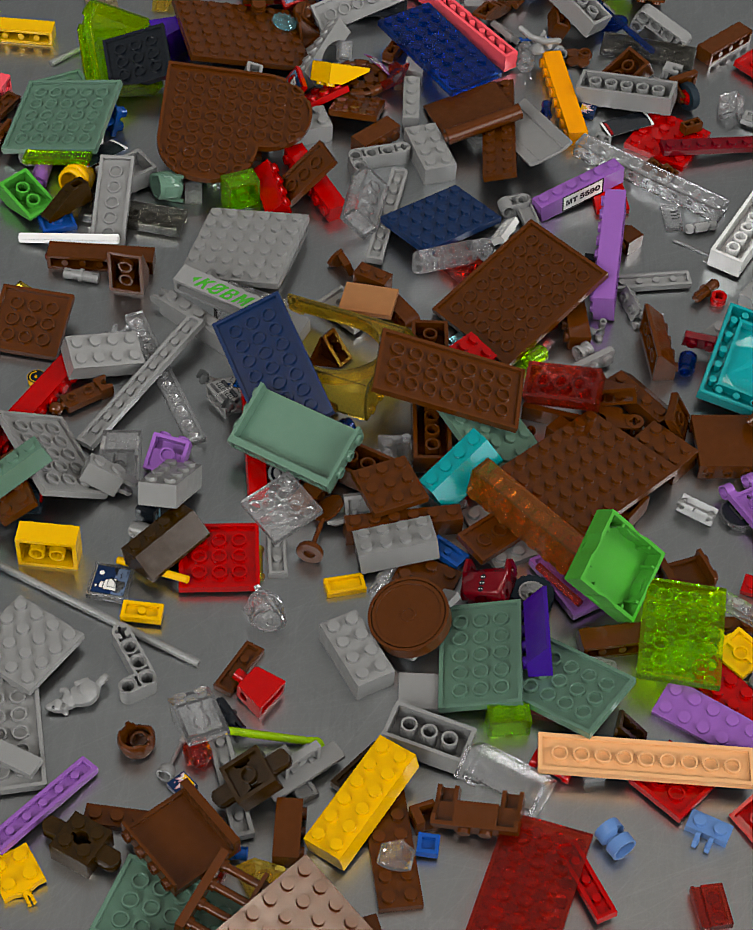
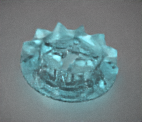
M278 12L272 18V22L279 29L291 31L296 28L297 22L290 14Z

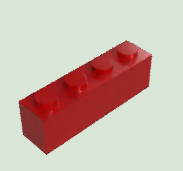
M267 159L252 169L264 210L268 212L292 213L290 208L291 202L286 196L287 190L282 184L284 181L279 175L280 169L275 163L272 164Z

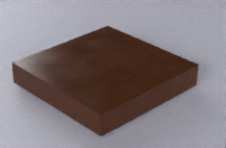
M672 392L665 422L671 432L685 441L691 416L679 393Z

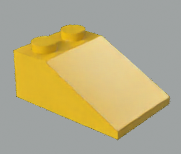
M313 60L310 80H315L316 84L335 87V84L343 85L370 72V68Z

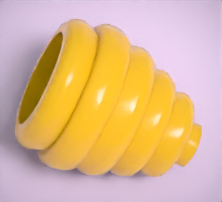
M80 163L69 164L59 174V186L62 189L66 183L80 176L88 182L91 189L96 180V172L92 167L87 168V166Z

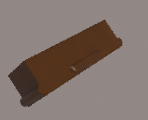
M399 30L383 51L381 62L393 66L410 43V34Z

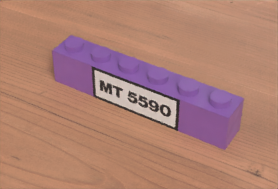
M613 158L533 197L532 205L539 221L542 223L603 193L606 189H611L623 183L624 167Z

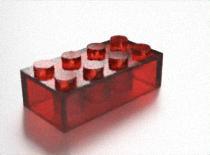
M529 361L522 397L526 403L599 412L606 377L601 368Z

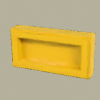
M362 573L323 578L327 599L367 592Z

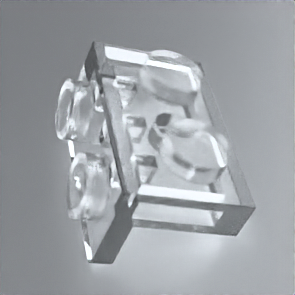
M738 90L720 95L718 117L720 120L735 116L737 121L741 122L742 115H744L743 105H745L744 97L740 96Z

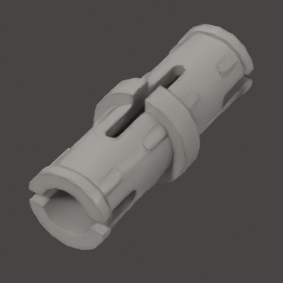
M65 267L63 271L64 279L78 280L81 283L84 281L99 284L101 277L99 272L85 271L83 268L79 270Z

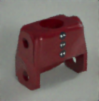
M465 559L460 590L462 601L473 604L509 600L518 574L517 566L513 559H506L504 569L489 568L477 571L472 559Z

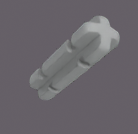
M711 220L708 223L704 221L693 223V225L686 224L684 231L686 234L706 232L708 229L713 231L717 229V223L715 220Z

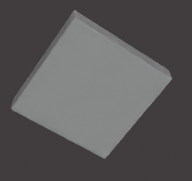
M399 672L398 701L432 713H439V674Z

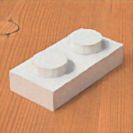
M516 216L503 221L489 240L492 246L503 245L508 240V237L516 230L515 227L519 223Z

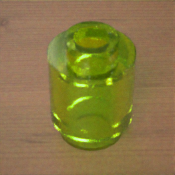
M537 345L522 356V363L527 369H534L548 360L549 352L546 347Z

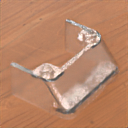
M483 742L467 746L453 776L456 779L463 777V782L471 786L483 784L502 794L503 790H507L508 794L520 795V792H525L524 814L531 818L540 813L557 783V780L550 775L540 774L536 768Z

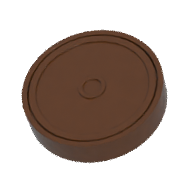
M403 577L386 584L374 596L368 610L369 629L378 645L388 654L400 658L420 657L436 649L448 635L452 623L451 608L444 592L434 582L422 577Z

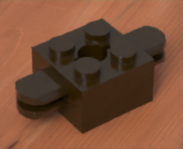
M254 745L219 768L226 783L212 791V801L223 810L236 802L246 812L284 788L278 775L292 766V757L282 748L266 756L257 745Z
M77 811L72 814L67 822L54 815L44 819L42 823L43 835L52 840L49 844L51 859L87 879L91 877L98 866L108 872H115L120 868L122 862L121 853L113 848L114 838L112 830Z

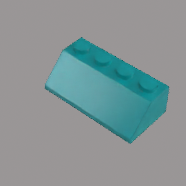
M473 428L425 473L419 481L428 496L439 506L459 504L503 462V459L489 441Z

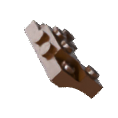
M438 783L435 805L430 818L432 827L454 829L461 836L477 834L485 839H491L492 836L498 837L499 834L519 836L526 802L525 792H520V795L508 794L507 790H503L501 805L499 806V804L460 800L462 792L460 786L455 785V788H446L443 784Z

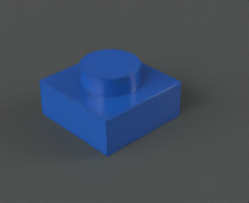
M418 832L416 856L438 859L441 835Z

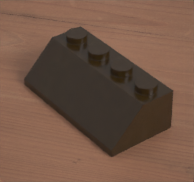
M182 503L177 509L170 508L121 548L125 564L151 582H155L167 570L210 536V532L196 513Z

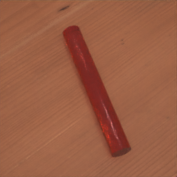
M541 563L536 565L535 569L576 606L579 607L583 603L580 597Z

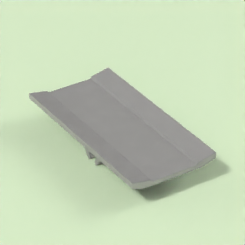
M526 98L518 103L523 113V119L515 121L516 154L529 166L538 165L566 150L573 144L569 137Z

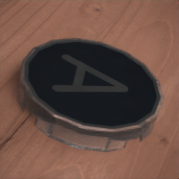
M728 500L722 503L719 510V518L725 526L728 525L731 527V530L741 532L752 529Z

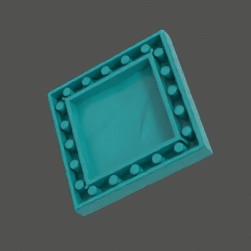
M730 302L696 398L742 415H751L753 413V404L751 402L753 401V310Z

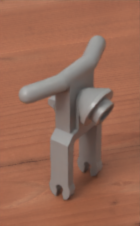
M523 25L518 26V30L526 38L533 41L529 49L535 55L544 53V47L553 50L562 41L561 38H547V31L545 30L538 36L529 32Z

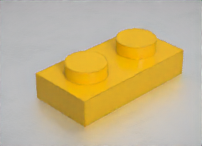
M123 600L120 620L161 625L164 604Z

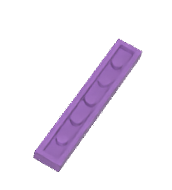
M84 756L80 757L0 825V855L2 856L97 775L98 767Z

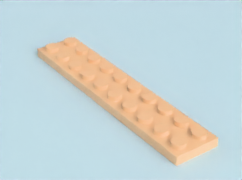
M538 732L537 773L753 789V748L592 736L588 739L576 734Z

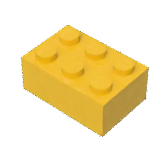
M19 521L14 539L18 564L79 569L82 556L80 526Z

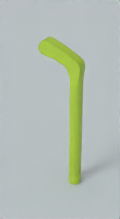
M230 726L227 728V735L301 745L310 744L317 740L321 748L325 746L319 737H306Z

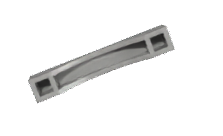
M340 17L335 20L331 19L325 24V29L320 32L319 38L314 41V46L308 50V55L303 58V63L299 66L303 72L308 87L307 90L317 86L315 80H310L313 60L322 61L326 48L345 41L351 32Z

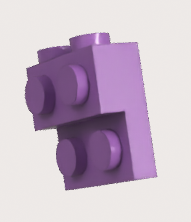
M160 431V433L154 432L143 469L152 471L167 459H175L181 463L188 461L193 446L191 441H189L190 439L184 436L173 437L165 431Z

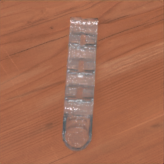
M481 238L419 250L412 255V271L416 274H424L471 264L476 259L492 255L495 248L491 240Z

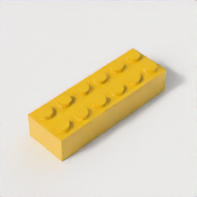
M379 735L303 839L307 849L344 871L419 768L416 754Z

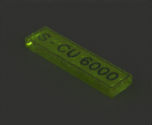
M27 149L22 157V163L88 165L92 153L91 151Z

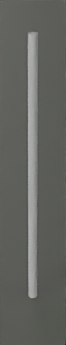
M0 561L1 571L112 626L117 623H125ZM127 624L136 638L197 668L200 666V659Z

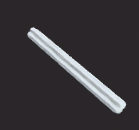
M21 232L18 236L20 243H49V241L115 245L120 243L119 234Z

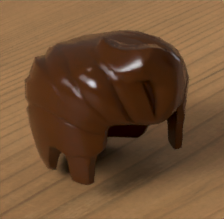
M127 721L117 734L118 747L130 759L140 760L146 758L155 747L156 738L152 726Z

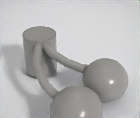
M605 318L600 319L599 329L590 327L591 336H594V341L597 343L603 341L604 328L607 323ZM602 329V330H603L602 336H601L600 334H596V331H599V330Z

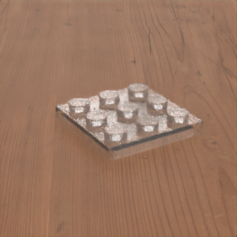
M286 471L240 501L244 510L274 545L280 543L323 514V509L289 471Z

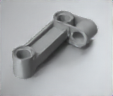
M520 193L504 196L498 200L497 205L503 217L519 216L523 226L530 219L541 225L529 194Z

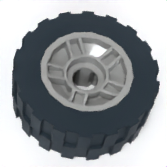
M528 574L516 579L515 587L509 600L521 599L522 610H524L523 601L542 586H547L548 610L550 612L555 592L551 583L545 580V578L539 577V575Z

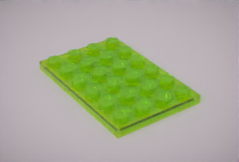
M655 577L647 589L642 604L635 678L720 691L727 589Z

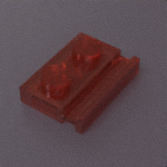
M722 883L690 887L689 892L700 930H718L733 927L734 922Z

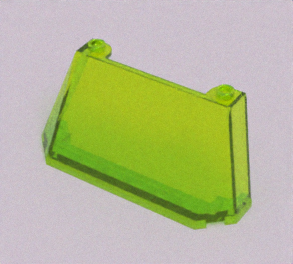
M90 0L83 8V22L77 28L85 80H109L102 40L149 27L150 19L97 0ZM163 81L150 85H123L119 97L154 96L162 89Z

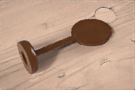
M340 495L328 496L315 507L313 518L319 524L312 541L300 542L296 548V554L303 561L318 563L322 560L324 551L316 542L324 522L335 517L342 509L344 501Z

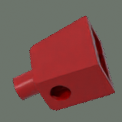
M254 667L249 674L239 668L232 676L239 683L236 692L237 697L257 718H260L285 689V680L260 667Z

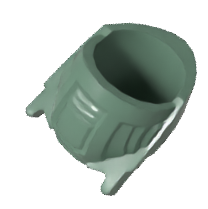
M172 170L150 174L149 184L154 197L158 200L183 203L184 199L180 197L183 193V179L185 176L176 174Z

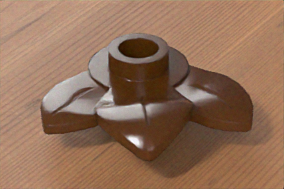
M566 49L568 58L565 64L567 66L575 67L578 65L584 68L590 64L592 59L590 49Z

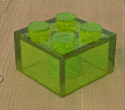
M253 168L220 176L221 203L224 208L248 210L260 206V180Z

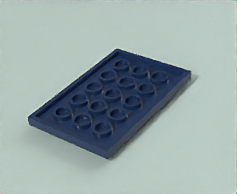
M454 185L380 216V223L427 256L501 223L502 217L459 186Z

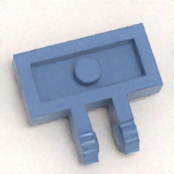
M693 808L684 830L695 834L691 844L693 848L698 846L700 837L708 840L705 844L704 852L709 854L713 843L724 848L726 847L734 826Z

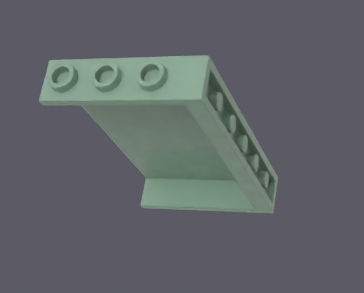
M260 382L259 386L254 388L249 403L245 404L240 419L235 421L233 431L227 441L232 448L331 494L338 479L343 477L347 463L352 461L357 445H361L364 434L361 427L357 426L356 429L268 390L265 384Z

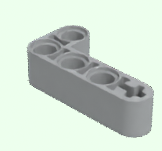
M648 3L636 13L630 23L632 32L638 34L647 27L678 51H683L692 41V36L688 31Z
M397 142L351 149L348 152L347 167L352 179L356 182H363L367 178L368 169L407 164L410 161L411 145L407 142Z
M125 623L115 624L111 630L113 646L130 674L118 683L119 698L122 703L130 705L148 698L157 692V675L130 627Z

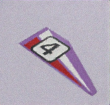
M366 55L386 74L390 75L382 62L376 57Z

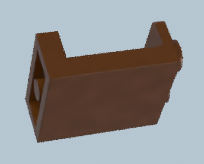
M701 548L696 550L694 556L668 563L663 558L656 573L672 602L715 590L718 581L716 570H713L708 556L704 555Z

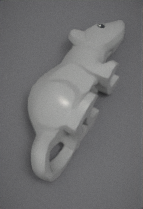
M104 673L96 681H91L89 677L77 680L73 683L74 687L70 690L67 687L60 688L59 691L63 694L61 698L47 703L45 710L62 713L64 716H67L69 710L75 707H87L94 704L99 697L101 687L109 680V675Z

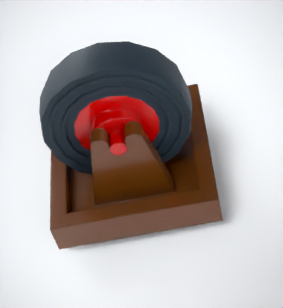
M696 69L668 78L671 81H678L677 99L675 102H679L686 111L694 110L700 104V95L695 86L698 76Z

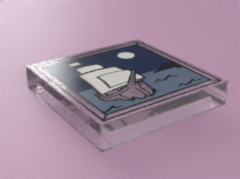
M95 562L86 590V598L123 604V600L128 598L135 570L127 566Z

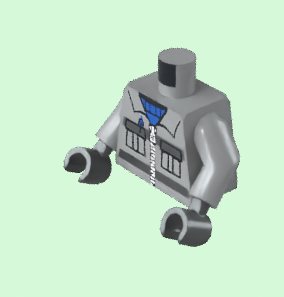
M200 369L196 377L199 378L200 384H206V397L225 418L230 417L234 413H242L241 389L235 376L214 378L209 376L207 371Z

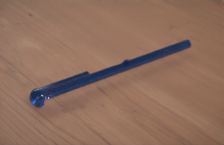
M597 0L612 15L611 20L649 53L653 54L655 52V49L626 25L621 18H618L605 7L602 0Z

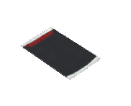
M636 112L604 121L600 124L608 136L612 137L654 125V122L647 113Z
M112 139L101 144L97 154H85L83 157L78 155L71 160L89 168L99 163L100 154L115 155L128 149V147Z

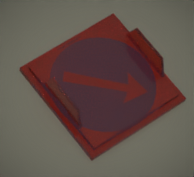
M395 61L387 65L390 75L387 74V79L380 82L383 88L382 91L401 84L410 63L401 65Z

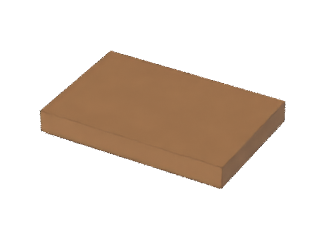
M346 282L338 312L391 320L399 289Z

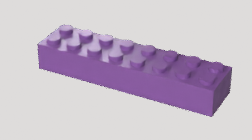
M606 189L605 196H601V206L604 207L600 209L599 219L602 220L598 222L596 246L599 247L595 249L594 260L596 265L608 272L609 277L590 294L589 301H591L590 312L593 313V320L605 318L607 321H614L626 218V190Z

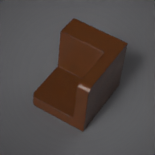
M434 799L409 806V821L416 836L418 832L426 833L439 829L432 827L430 824L431 812L435 805Z

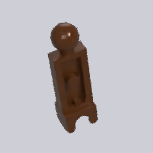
M106 375L98 376L93 379V382L59 396L60 402H52L48 410L51 415L57 416L62 414L63 409L71 413L100 399L105 400L114 395V386L112 383L106 384Z

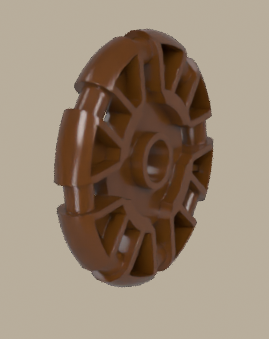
M354 59L351 62L347 60L340 63L370 68V72L343 84L348 85L350 90L348 93L350 95H364L365 97L372 98L382 93L383 88L387 86V74L375 63H369V60Z

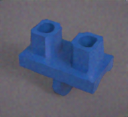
M115 105L106 129L110 132L111 137H116L118 131H123L124 123L120 119L126 117L128 113L124 106Z

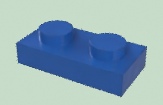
M438 534L437 539L440 558L438 559L446 565L459 570L464 565L465 559H469V554Z

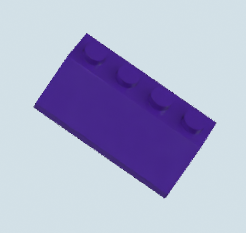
M542 586L523 601L522 622L525 625H522L523 638L525 637V640L522 641V651L526 653V656H522L523 669H527L528 677L553 676L547 586Z

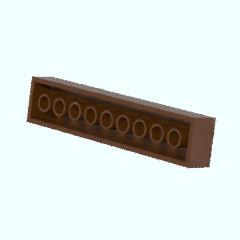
M412 320L410 336L449 347L448 321ZM411 403L412 469L415 473H427L452 449L451 430L437 410Z

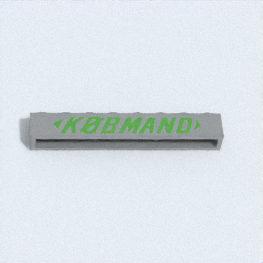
M185 264L173 278L174 291L229 315L262 299L257 294L247 292L240 287L233 286L224 280L217 279L210 274L203 273ZM287 308L303 341L311 330L310 318Z

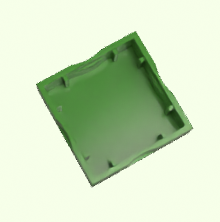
M598 509L564 579L615 621L634 623L645 599L647 589L655 578L666 553L650 539L641 535L630 522L614 509Z

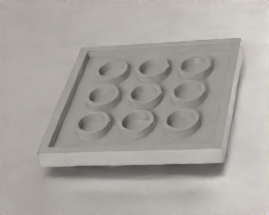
M19 595L0 614V677L31 696L85 639L84 634Z

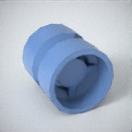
M616 817L602 823L594 834L602 846L607 845L606 851L613 860L623 858L636 845V841L629 832H624V826Z

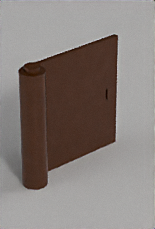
M495 81L423 106L433 123H436L445 142L449 145L523 119L520 105L518 103L512 105Z

